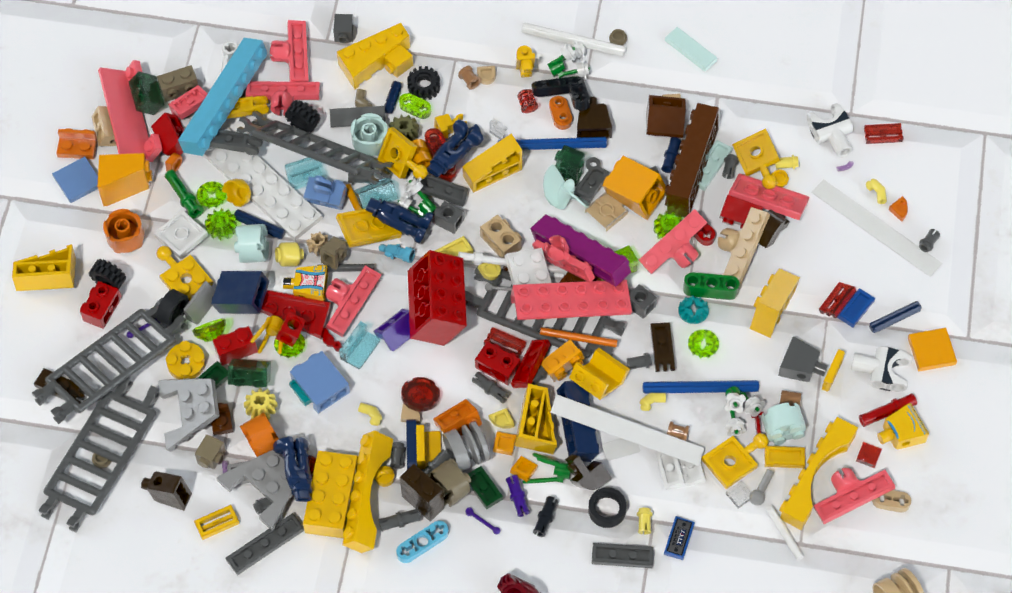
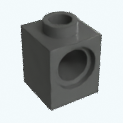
M335 14L333 29L335 42H353V14Z
M446 201L434 211L435 225L455 234L464 221V211Z
M640 284L635 289L631 288L629 290L632 311L644 319L656 307L657 297Z

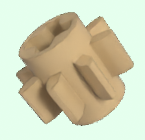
M320 231L315 234L311 233V240H306L307 246H309V253L314 252L316 256L320 255V248L329 240L328 235L324 236Z

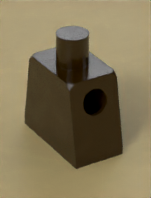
M589 97L590 107L586 110H579L577 138H612V124L606 104H598L596 97Z
M156 471L151 479L145 477L141 482V488L148 490L156 502L179 510H185L192 495L182 476Z

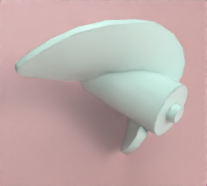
M554 164L551 165L545 172L543 180L544 194L550 205L563 210L566 208L569 200H576L583 206L589 207V204L584 199L573 194L575 191L574 180L568 179L564 181Z

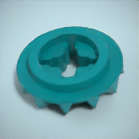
M692 295L688 298L685 297L680 302L678 313L683 321L689 324H699L708 317L709 308L707 302L702 300L701 297L698 298ZM692 304H694L696 308L695 315H693L691 309Z

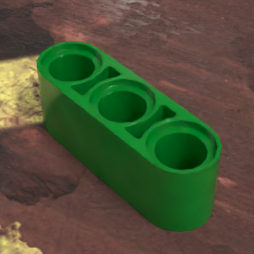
M692 272L688 273L684 278L683 292L690 297L694 295L701 298L733 300L738 295L740 282L734 276Z

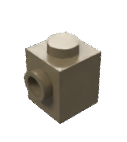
M206 434L195 452L197 463L203 468L215 469L217 464H221L226 451L224 442Z

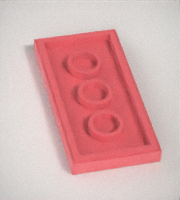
M738 174L728 194L800 220L810 198L809 196L779 186H775L773 189H766L763 187L761 180L743 174Z

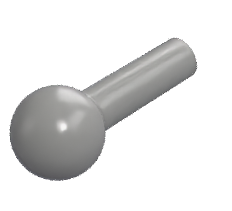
M767 469L757 490H753L750 493L749 500L752 504L761 505L764 503V492L774 475L773 471Z

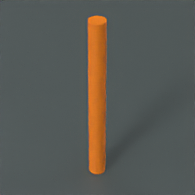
M543 327L540 329V335L617 347L618 340Z

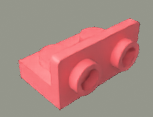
M197 85L168 104L171 113L183 120L198 110L208 93Z

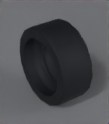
M175 289L169 290L158 306L156 312L157 321L170 326L178 316H184V308L189 302L188 296Z
M603 487L591 495L588 514L591 520L600 527H615L624 520L626 515V499L619 490ZM611 498L619 504L618 514L613 517H603L597 513L596 503L600 499Z

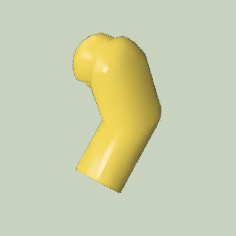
M877 179L867 181L866 188L869 191L875 190L878 204H885L887 202L885 187Z
M666 393L647 394L640 400V409L642 411H650L652 403H666Z

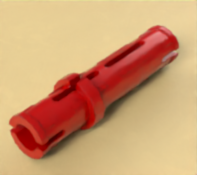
M911 393L903 398L893 399L884 406L859 415V421L863 427H866L892 415L909 403L912 406L917 405L916 397Z

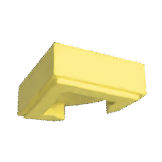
M507 408L488 415L489 420L495 426L504 429L514 428V422Z

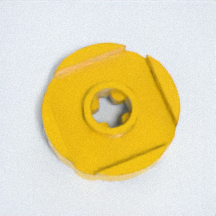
M182 341L180 344L175 345L168 352L165 359L169 373L179 380L183 378L194 379L205 368L203 350L198 345L189 341ZM184 358H189V364H181Z

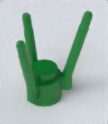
M533 453L532 455L538 461L555 466L553 475H557V477L529 479L528 482L524 480L522 482L523 484L563 483L564 479L569 480L570 471L567 468L568 463Z

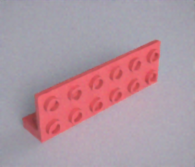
M133 60L129 67L126 68V71L100 67L98 73L118 154L144 153L146 160L153 162L162 151L159 134H151L148 137L136 90V85L143 77L140 61Z
M622 280L616 287L606 281L513 285L510 296L511 303H515L518 320L631 315L632 313L627 280Z

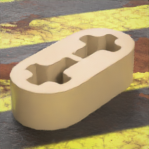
M895 490L883 495L884 502H880L879 497L872 500L876 508L895 512H906L911 505V497L907 493ZM900 499L904 500V506L900 505Z

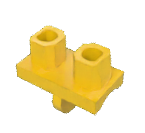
M523 45L517 49L515 65L516 69H520L521 78L531 77L535 64V53H532L530 47Z

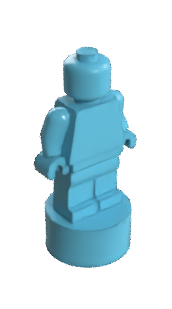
M381 244L379 246V251L385 252L384 255L391 257V259L396 257L408 263H412L414 260V248L406 247L404 249L400 247V244H388L387 246Z

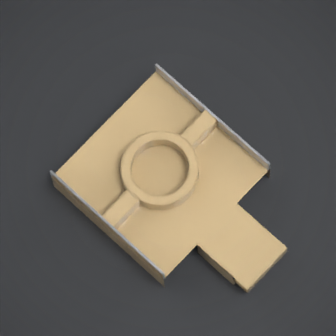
M604 192L588 208H585V213L588 212L606 228L607 232L627 215L628 209L626 210L624 208L625 205Z

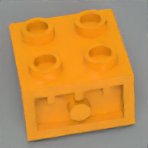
M570 339L543 359L541 366L554 382L556 380L561 381L568 375L567 372L574 368L577 362L583 364L585 357L582 351Z

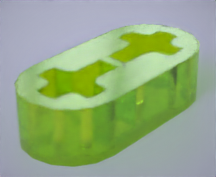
M409 93L400 96L399 106L404 112L419 119H426L431 115V105L429 102Z

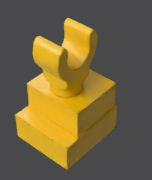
M449 114L434 118V127L441 141L448 138V134L453 133V124L457 120H463V114H458L453 120H451Z

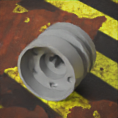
M475 421L469 423V429L466 425L462 426V436H460L456 429L442 434L447 453L457 463L461 471L471 467L470 458L477 465L481 463L480 457L484 462L490 460L486 438Z

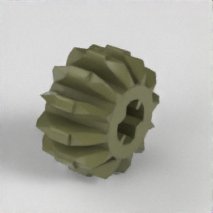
M401 114L400 118L394 117L393 122L389 124V128H396L410 141L415 140L419 136V125L416 119H411L409 115L403 117Z

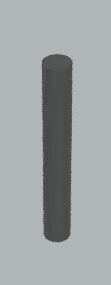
M338 264V269L336 270L327 266L328 272L362 271L366 265L375 271V264Z

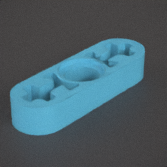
M435 521L401 543L396 550L398 560L402 563H410L448 537L447 524L443 521ZM436 528L443 529V534L436 533ZM424 537L428 540V544L426 546H419L417 540ZM402 550L409 551V556L402 555Z

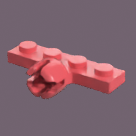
M288 20V40L272 41L270 47V54L272 56L270 58L273 62L288 63L290 82H308L306 21Z
M250 81L246 87V97L266 96L268 100H271V111L280 116L281 110H284L283 116H285V112L294 100H319L320 82Z
M694 209L638 261L650 274L669 258L674 259L681 268L688 267L691 263L684 254L693 262L698 257V252L690 244L689 240L707 224V221Z
M554 235L549 238L551 245L539 240L532 244L534 249L542 248L545 261L590 283L595 279L592 266L588 262H582L574 255L569 254L570 248L565 238Z
M365 265L352 285L335 278L331 282L332 284L328 286L325 297L337 304L338 308L327 323L326 328L343 337L380 280L381 274Z
M842 468L843 478L839 471H836L831 477L832 484L837 493L813 506L822 523L826 524L894 490L895 484L886 470L860 481L852 469Z

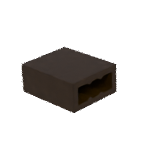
M415 464L400 476L402 497L431 522L444 509L443 489Z

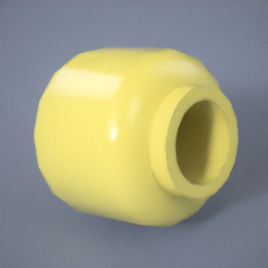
M282 242L275 248V260L282 267L298 266L300 260L304 258L303 248H300L297 242Z

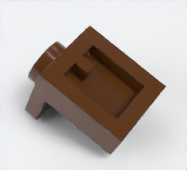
M218 403L219 417L211 422L213 435L233 433L228 403Z

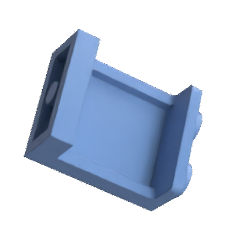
M323 351L312 354L307 361L297 364L290 371L291 380H295L307 395L318 414L350 393L348 382Z

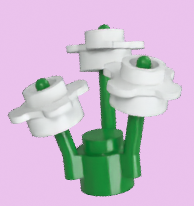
M573 40V45L564 43L563 48L560 49L562 55L547 64L552 75H558L561 78L565 75L578 73L579 77H585V80H587L586 74H590V67H588V63L584 64L583 59H581V63L576 64L577 69L563 72L566 69L563 61L575 60V58L578 59L579 57L585 58L584 53L586 51L584 45L576 40Z
M414 175L410 176L406 180L407 190L405 192H410L411 195L418 193L423 199L418 205L420 209L418 210L411 206L413 200L409 199L410 194H407L406 198L401 197L398 200V204L417 213L420 217L427 212L433 213L437 206L426 194L421 192L420 189L423 187V184L420 181L422 178L420 177L416 180L413 178Z
M733 386L725 392L726 404L724 409L728 412L730 411L731 419L725 425V429L728 430V436H738L746 432V428L743 426L744 421L736 418L734 412L741 413L743 411L744 401H746L744 411L747 414L750 413L752 417L758 416L766 405L764 400L760 401L758 397L749 398L746 392L741 393L738 387Z

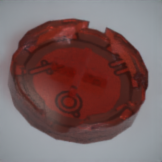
M415 377L409 382L406 381L402 386L401 399L409 409L421 412L428 411L437 406L440 399V389L435 385L434 381L428 378Z

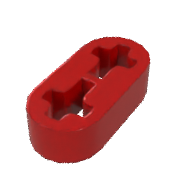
M707 223L694 237L700 244L709 246L714 243L716 234L714 229ZM704 234H705L706 236H707V235H710V238H708V237H705V238H704L703 235H704Z

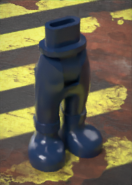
M455 121L453 124L454 135L436 151L433 159L430 161V165L427 167L428 172L435 177L445 174L472 147L481 145L484 140L483 135L476 129L469 133L468 126L464 121Z
M372 197L365 209L373 213L372 216L378 218L383 224L407 236L411 235L418 244L421 243L434 215L431 212H427L423 217H418L417 214L410 212L399 204L385 200L382 202V199L376 200Z
M291 436L280 438L274 442L273 450L277 454H283L285 476L291 489V494L295 496V500L298 502H308L311 500L310 494L312 492V476L308 460L309 443L303 437H298L294 441Z

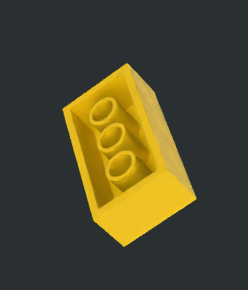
M318 450L311 482V500L307 502L303 520L305 533L344 539L343 532L346 528L347 512L351 501L350 495L353 490V478L357 469L358 456Z

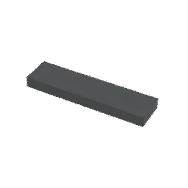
M292 513L278 522L273 530H266L225 559L238 576L302 533L304 527Z

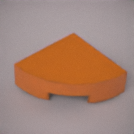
M903 196L889 206L888 209L901 222L906 218L908 212L907 201Z

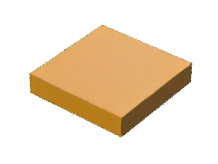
M946 328L908 335L918 372L956 365L957 359Z

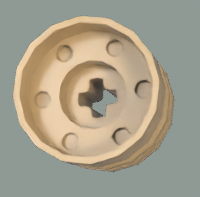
M907 568L899 570L898 573H893L891 580L884 578L874 583L872 587L873 593H924L915 575Z

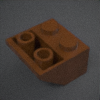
M649 95L646 109V135L683 138L686 113L685 98Z

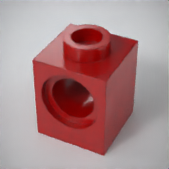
M288 312L275 339L293 347L306 320L297 314Z

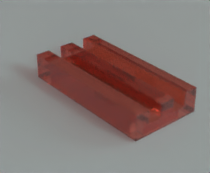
M901 123L864 125L866 144L903 142L904 137L902 136Z
M839 282L819 308L820 313H826L827 316L832 315L833 318H837L856 293V288Z
M494 327L491 328L487 339L484 340V345L486 342L493 344L491 342L493 340L505 347L517 350L518 353L500 346L502 350L514 353L519 358L527 345L526 341Z

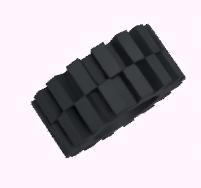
M419 66V70L414 68L413 72L410 71L407 77L409 94L413 98L416 97L419 101L420 98L423 101H426V98L432 100V96L435 98L437 93L439 94L440 92L438 72L434 71L432 67L428 70V66H425V69ZM427 80L431 84L427 87H420L417 85V82Z
M297 100L293 101L285 112V118H287V122H291V126L294 125L296 128L310 133L314 131L321 119L316 109L313 110L311 105L308 106V103H303L300 100L299 102Z
M97 259L89 271V277H92L91 279L96 281V284L99 281L120 289L126 280L125 273L121 272L120 268L118 269L115 264L112 265L111 262H107L104 259Z

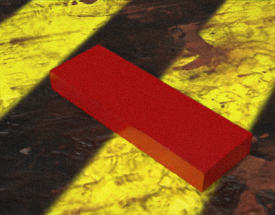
M548 339L531 341L512 379L511 385L513 388H527L528 383H532L550 347Z

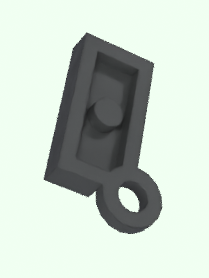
M591 157L586 161L588 172L574 191V195L581 197L589 203L603 185L606 176L609 175V171L601 168L600 160L595 157ZM595 162L597 165L591 166L590 163Z

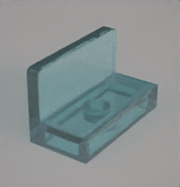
M309 157L285 165L289 185L295 190L306 187L309 176L315 177L318 175L325 177L327 180L322 162Z
M389 178L379 180V183L376 185L371 183L354 190L362 209L367 207L371 197L376 200L382 199V202L383 200L391 202L399 199L394 183Z
M360 321L340 348V359L357 369H361L380 343V338L369 333L367 324Z

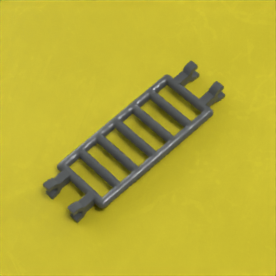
M258 111L252 112V116L257 118V122H250L244 116L239 119L240 122L244 123L245 127H238L237 132L252 133L254 137L350 174L362 175L367 177L372 184L376 185L379 183V179L374 177V173L381 174L385 178H389L391 173L385 170V167H393L394 163L379 162L375 157L283 122L266 119ZM275 128L282 130L273 135L266 133ZM291 134L299 136L289 142L283 140V138ZM308 140L314 142V144L306 148L298 146ZM323 147L331 149L323 154L315 152ZM340 153L348 155L339 161L332 159V157ZM357 159L364 161V163L356 167L348 165Z
M478 266L474 271V274H476L475 280L488 282L492 286H498L502 278L511 281L509 272L502 269L499 277L495 280L485 279L478 270ZM496 290L487 291L483 299L465 291L466 305L478 308L477 316L537 340L548 339L550 345L558 348L566 343L556 339V337L540 335L538 331L544 319H536L530 329L521 325L523 320H518L517 316L514 322L503 318L511 303V291L507 292L496 315L486 311ZM600 316L591 336L599 337L603 328H606L622 337L625 331V323L608 319L609 316ZM587 317L578 318L572 331L573 333L580 334ZM557 318L552 329L560 330L566 318ZM587 343L585 350L577 347L582 351L585 358H589L591 353L594 354L597 348H601L613 356V348Z
M162 298L147 312L144 309H139L45 378L47 385L32 392V395L36 398L34 399L35 402L41 406L53 393L56 392L66 402L60 407L58 406L51 410V413L54 415L53 419L58 424L73 410L77 413L83 412L176 342L174 336L188 329V326L184 323L186 319L180 315L174 320L173 324L165 329L155 320ZM142 317L166 340L159 346H156L133 323ZM127 329L151 352L141 357L118 334ZM112 340L136 363L126 369L102 346ZM96 351L120 375L110 380L86 357ZM81 363L105 386L95 392L71 368ZM65 374L88 398L79 404L55 380Z
M130 376L120 383L114 392H108L99 400L44 488L43 493L49 497L38 510L42 513L41 517L49 520L58 501L76 508L73 516L68 519L66 524L69 525V530L77 532L86 513L92 516L96 514L156 416V411L151 407L160 397V394L157 393L158 388L151 385L145 399L140 404L124 397L127 390L133 385V382L130 381ZM109 399H112L146 414V417L142 424L104 407ZM99 415H102L137 432L132 440H129L94 423ZM89 431L127 448L123 455L119 456L84 439ZM79 447L117 464L110 473L78 459L74 455ZM70 463L107 481L102 489H98L65 474L64 471ZM61 480L96 496V499L89 506L53 489L58 481Z

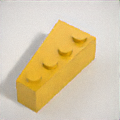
M398 23L337 51L338 65L354 90L364 80H369L377 70L384 68V57L400 44L406 50L410 48L409 34L402 23Z

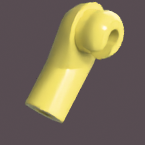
M360 403L358 412L369 415L371 417L370 424L379 426L382 415L378 408Z

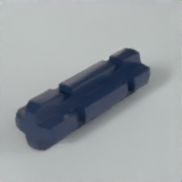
M392 82L386 99L387 102L384 104L385 113H393L402 88L401 82Z

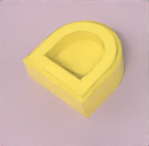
M482 263L478 265V270L485 279L495 280L500 275L501 267L500 265Z

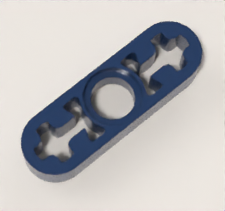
M416 419L406 420L407 469L413 464L417 466Z

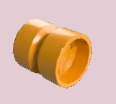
M423 139L411 141L417 146L412 161L417 165H424L427 168L433 157L429 153L426 142Z

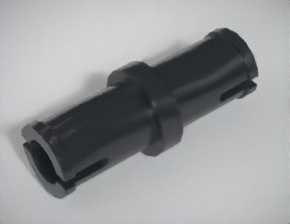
M546 497L542 511H539L537 515L538 521L533 533L536 535L538 532V537H545L549 523L554 519L553 513L558 504L557 499L553 502L554 497Z

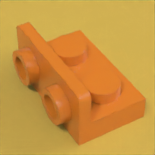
M70 128L58 129L57 157L76 159L86 157V159L94 160L97 147L95 131L88 129L73 130Z
M467 399L433 418L435 425L443 433L456 429L460 436H462L463 425H466L468 429L469 423L473 421L478 426L482 425L478 410Z

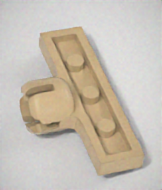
M751 207L744 226L740 231L725 228L720 232L726 238L718 237L719 248L731 253L723 275L734 276L742 284L770 217L768 212Z

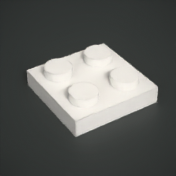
M181 210L158 229L154 235L162 244L169 247L179 259H182L208 236V232Z
M542 248L512 252L505 255L512 286L552 283Z

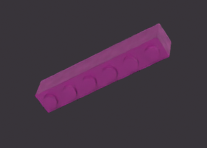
M545 214L530 228L535 241L539 240L551 245L549 241L551 236L559 235L565 238L570 248V255H574L582 262H588L592 266L594 275L615 287L631 273L629 260L624 255L620 256L611 248L602 246L597 240H592L584 233L575 231L570 225L561 223L555 217L552 218Z

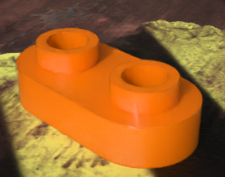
M562 96L552 97L549 101V110L554 125L560 130H566L572 125V115L567 100Z

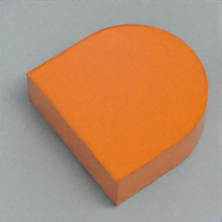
M173 153L165 161L166 171L174 170L176 172L182 164V156Z

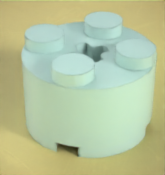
M373 113L363 114L359 119H355L351 124V138L354 149L369 156H378L388 131L386 122L382 120V117Z
M265 224L236 226L238 241L234 243L235 253H239V262L253 263L268 260L269 242H266L265 236H268Z
M789 403L778 404L767 409L768 413L765 416L764 413L761 415L767 438L774 445H782L786 440H796L805 436L806 426L797 403H794L795 406H790Z

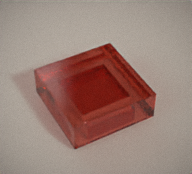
M863 442L856 462L875 468L882 449Z

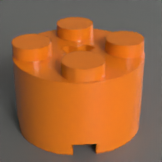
M118 209L109 214V217L103 223V230L108 245L114 252L128 253L141 248L144 240V230L140 217L128 209Z
M264 412L240 426L256 457L273 450L274 442L279 439Z

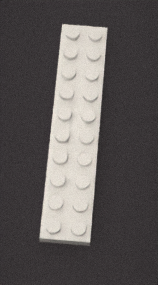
M196 111L183 120L179 119L184 130ZM224 124L220 128L222 130L231 131ZM209 147L203 156L227 179H243L246 181L251 190L250 200L274 223L283 228L285 233L294 241L323 219L320 212L258 155L253 156L248 155L246 152Z

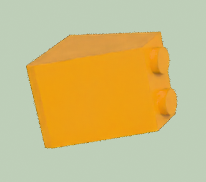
M144 153L99 155L97 187L103 206H109L149 189V181H152V170H150L149 160H146Z
M624 155L615 163L614 169L610 175L606 176L602 185L608 195L646 220L649 219L664 197L666 188L659 173Z

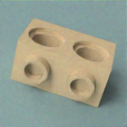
M496 215L480 226L481 238L500 258H505L507 253L521 250V236L518 232H514L510 228L509 223L499 215Z

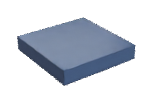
M86 157L52 173L55 181L70 203L98 189V176Z

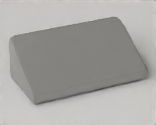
M207 281L201 285L184 308L186 319L196 325L201 322L213 306L211 302L215 290Z

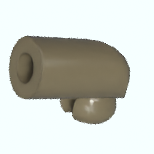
M357 89L355 97L356 107L373 106L364 99L365 90Z

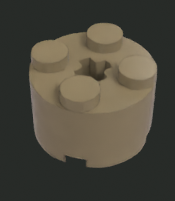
M453 459L444 461L427 474L443 489L444 506L449 504V507H452L470 492V476L465 472L463 473Z

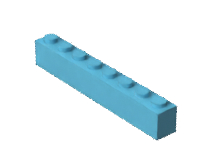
M243 38L178 139L183 153L203 156L209 148L211 140L218 134L219 129L226 121L231 110L234 109L235 104L242 96L243 91L250 83L255 72L259 69L262 61L266 58L267 49L263 40Z

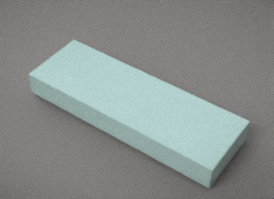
M678 27L665 37V41L704 72L717 62V57Z
M718 140L713 144L709 154L706 155V161L708 160L703 169L702 181H699L698 184L701 190L705 191L725 163L724 158L731 154L732 147Z

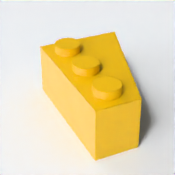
M509 134L462 166L463 177L473 193L522 170V149L512 134Z
M67 245V248L56 252L55 249L51 250L49 254L40 257L34 255L13 262L12 279L16 291L74 288L76 257L73 245Z
M780 268L775 275L771 274L767 283L768 286L765 285L760 294L761 297L758 296L755 300L753 307L756 310L751 322V330L771 338L776 323L778 324L781 319L780 315L784 309L786 310L796 291L800 277Z
M528 383L524 393L514 446L553 455L557 447V441L555 440L554 423L550 413L551 405L548 388Z

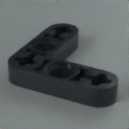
M572 76L533 82L531 85L534 96L543 97L569 93L574 109L586 110L590 107L589 94L582 77Z

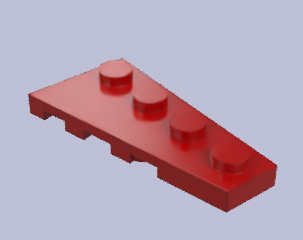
M267 290L260 312L268 316H278L282 320H284L288 312L297 314L306 320L301 331L321 339L331 303Z

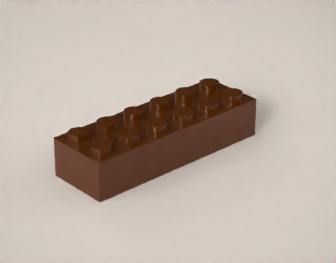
M697 103L696 109L691 111V124L686 126V138L681 141V153L677 154L675 159L676 168L675 170L672 169L670 174L671 183L666 185L664 195L666 196L665 206H667V214L685 218L692 211L699 190L698 184L699 181H702L703 169L708 160L706 161V155L709 154L719 130V107Z

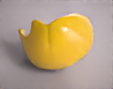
M231 179L224 183L222 192L227 194L226 201L233 203L237 207H242L250 201L251 190L246 181L243 179Z

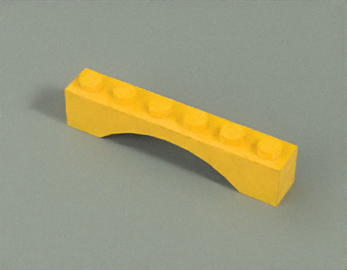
M836 417L833 423L829 422L825 430L827 433L825 438L821 437L816 445V448H818L815 454L811 453L807 461L809 466L807 469L803 468L798 476L799 483L797 485L793 484L788 494L791 497L788 501L784 500L779 509L782 512L780 517L782 521L802 531L813 508L811 483L815 474L829 459L847 452L856 436L858 427L839 417Z
M375 430L364 434L360 441L361 447L357 458L356 473L353 478L354 485L350 495L351 501L347 512L346 528L343 532L344 539L342 545L359 553L374 549L377 529L371 513V486L379 467L390 458L393 444L392 438Z

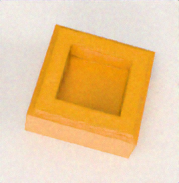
M497 432L493 452L512 456L516 435Z
M520 456L512 466L510 473L528 482L537 470L538 465Z

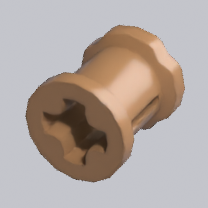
M469 65L463 67L458 73V77L465 81L469 90L475 89L481 83V78L474 74L472 67Z
M670 421L667 435L686 441L690 426L683 427L675 425L674 422Z

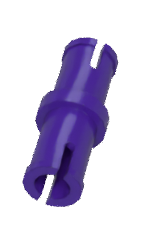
M513 475L514 484L510 477L506 478L511 493L510 500L514 502L517 516L523 517L522 508L525 515H528L530 510L525 500V491H522L518 476Z

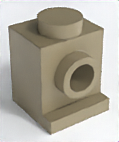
M333 236L320 248L321 263L335 270L338 269V264L347 256L348 243Z

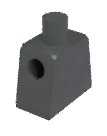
M792 337L781 363L778 376L809 382L813 373L824 376L828 365L818 362L819 350L796 337Z

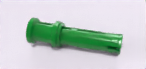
M174 170L167 171L164 177L180 198V205L187 210L188 215L192 219L199 217L203 213L204 208L197 203L195 195L189 193Z

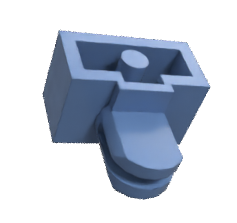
M309 176L303 198L312 204L342 210L348 189L344 182L340 180H333L332 182L322 176Z

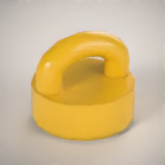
M388 466L379 467L375 474L376 483L382 487L390 486L395 480L394 471Z

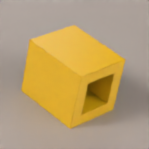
M401 44L384 57L386 71L397 78L413 66V55Z

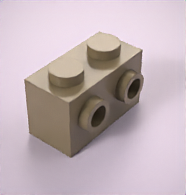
M192 65L157 76L165 102L177 99L198 85Z

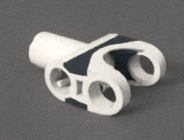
M835 103L831 105L833 117L828 120L821 119L814 112L807 113V123L817 144L829 141L839 157H844L852 151V146L845 135L853 132V125L840 104Z
M882 346L876 349L875 357L854 353L851 370L871 374L870 385L874 388L901 392L907 389L908 382L897 376L892 369L910 366L913 358L906 352Z

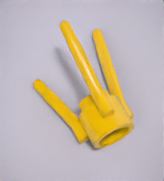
M267 317L265 323L251 339L250 342L254 343L266 329V335L258 349V354L262 352L269 336L277 335L283 322L280 317ZM279 341L278 354H281L283 342Z

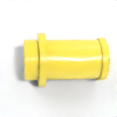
M794 155L792 157H780L781 161L775 163L776 169H795V167H799L798 156Z
M639 508V512H637L639 517L638 533L643 534L644 531V535L650 534L651 516H653L650 508Z

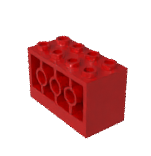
M429 250L407 271L410 339L445 346L467 326L464 262L461 257Z

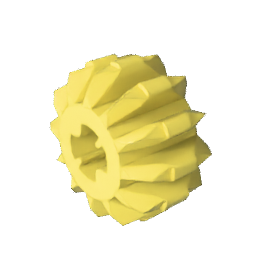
M259 388L258 392L252 390L251 395H246L244 408L246 409V414L248 416L251 415V419L263 412L267 419H270V414L276 413L275 408L278 404L275 400V395L270 394V390L266 389L262 392V388Z

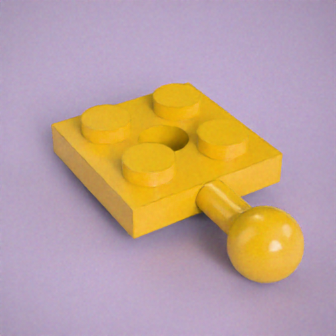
M388 128L377 160L382 163L387 161L394 163L393 167L388 169L400 179L406 178L409 168L413 171L416 179L420 177L424 179L428 174V170L424 165H417L412 161L417 146L396 128Z
M765 128L732 145L745 175L749 176L761 171L763 187L773 189L777 184L775 176L769 173L767 167L781 160ZM754 150H761V152L758 155H752V152Z
M161 246L157 249V257L162 261H166L171 267L159 275L161 281L169 290L175 289L187 295L190 301L205 281L211 286L213 285L212 279L191 255L177 263L171 256L172 251L169 247ZM184 277L192 279L189 283L181 282Z
M758 433L754 436L753 442L743 448L738 440L731 436L702 456L701 460L724 488L728 489L757 469L758 464L749 454L757 448H765L769 440L765 434ZM726 459H733L735 464L727 466L724 461Z

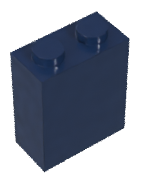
M221 271L211 304L220 314H260L270 281L262 271Z

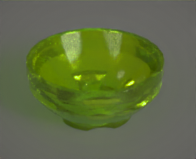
M220 318L192 329L194 337L204 340V342L212 341L217 336L223 334L227 325L225 318Z

